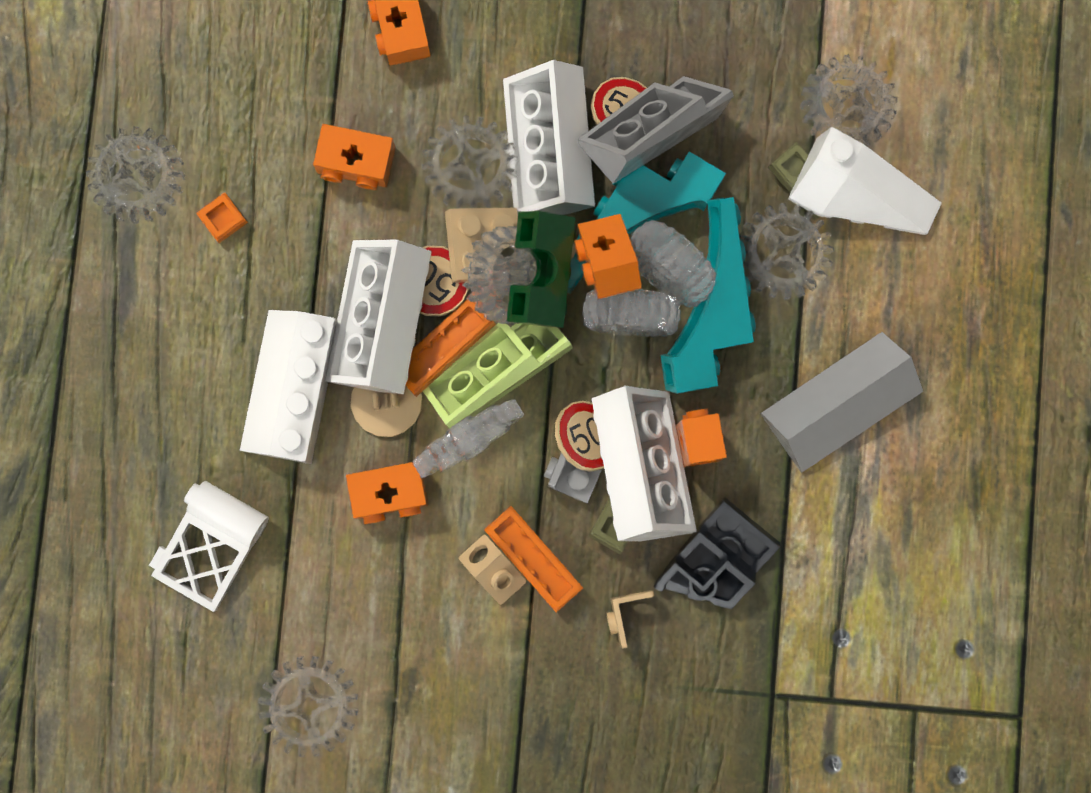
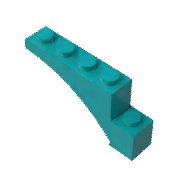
M688 152L683 161L679 158L675 160L667 174V177L672 179L671 181L643 165L614 184L612 183L616 188L611 197L603 196L593 214L598 217L597 219L621 214L627 233L630 235L639 228L672 214L694 208L704 211L708 205L707 200L712 199L726 173L691 152ZM576 253L571 258V277L568 282L567 291L569 294H571L584 276L582 264H585L586 261L579 262Z
M734 197L707 200L709 245L704 278L698 298L676 342L667 354L660 355L665 390L676 394L718 386L717 376L720 374V363L713 350L754 342L753 333L756 329L754 315L749 310L748 303L751 287L749 279L744 274L743 267L746 250L744 243L739 238L738 225L741 222V214L738 205L734 202Z

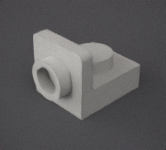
M561 453L559 459L551 458L544 477L550 479L547 487L587 504L601 470L592 472L580 470L569 463Z

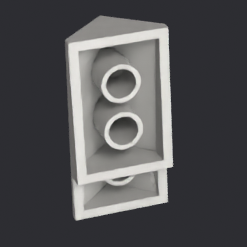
M685 76L681 77L671 86L653 83L577 140L580 147L614 184L717 120L734 97L733 91Z
M881 332L760 414L802 473L922 393L923 389L911 356Z

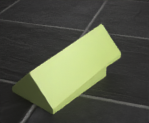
M503 319L481 337L423 392L448 428L456 430L568 353L573 347L557 327L516 323L510 328Z

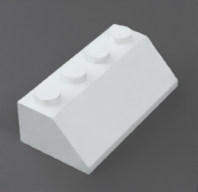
M551 60L503 79L513 208H517V215L521 211L570 214L595 207L591 158L580 147L577 140L588 132L583 67Z
M353 240L325 382L377 392L404 394L412 349L415 344L419 313L422 308L426 277L429 272L431 251L400 240Z
M268 311L240 451L312 464L328 382H325L337 323L335 318L300 311Z
M623 386L591 398L594 422L597 426L600 442V455L606 474V487L610 496L614 517L613 525L618 541H647L697 532L669 392Z

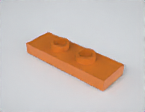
M471 297L465 300L412 349L408 380L405 386L415 397L423 392L496 325Z
M512 506L484 529L555 612H558L583 589L580 583Z

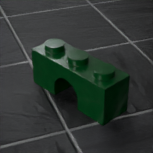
M543 211L518 212L515 248L526 250L533 255L537 271L530 284L510 285L506 322L545 327H564V318L567 313L568 282L571 277L570 264L572 246L575 240L574 228L576 217Z

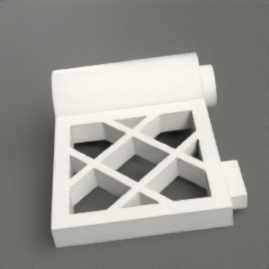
M204 481L201 485L195 483L188 491L184 502L188 504L186 514L167 548L160 546L149 566L155 569L151 575L152 577L215 612L251 548L264 531L269 517L211 483ZM190 524L203 531L206 545L188 549L185 533ZM211 536L220 541L213 543ZM180 544L182 552L175 553ZM227 544L239 551L232 565L220 568L214 547ZM208 549L213 570L195 574L190 554ZM183 556L188 577L176 579L164 572L171 559ZM229 570L223 580L221 572ZM215 575L218 591L213 600L200 592L197 578ZM190 581L191 587L183 582Z

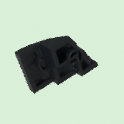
M724 497L696 529L697 532L690 536L655 581L654 588L659 591L666 589L682 593L690 599L698 601L707 600L714 605L732 609L755 585L756 573L780 548V542Z

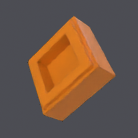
M225 192L196 213L219 244L248 223Z

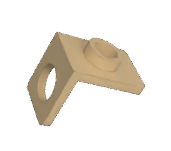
M482 535L459 556V560L472 576L500 605L526 583V579L486 535ZM488 549V553L482 561L472 563L474 555L479 550Z
M649 590L610 598L613 612L606 613L610 634H618L619 644L622 649L627 648L619 604L654 597V591Z

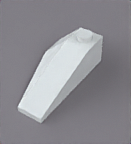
M833 127L816 138L788 197V200L820 217H837L851 220L854 223H871L882 225L888 229L922 235L928 234L941 206L939 200L863 143Z

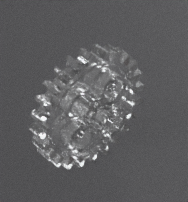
M511 399L499 406L493 405L474 417L469 415L448 429L446 435L429 444L426 450L412 461L421 478L437 471L442 473L462 460L468 462L489 448L488 446H490L491 442L511 430L510 427L518 422L524 413L516 400Z

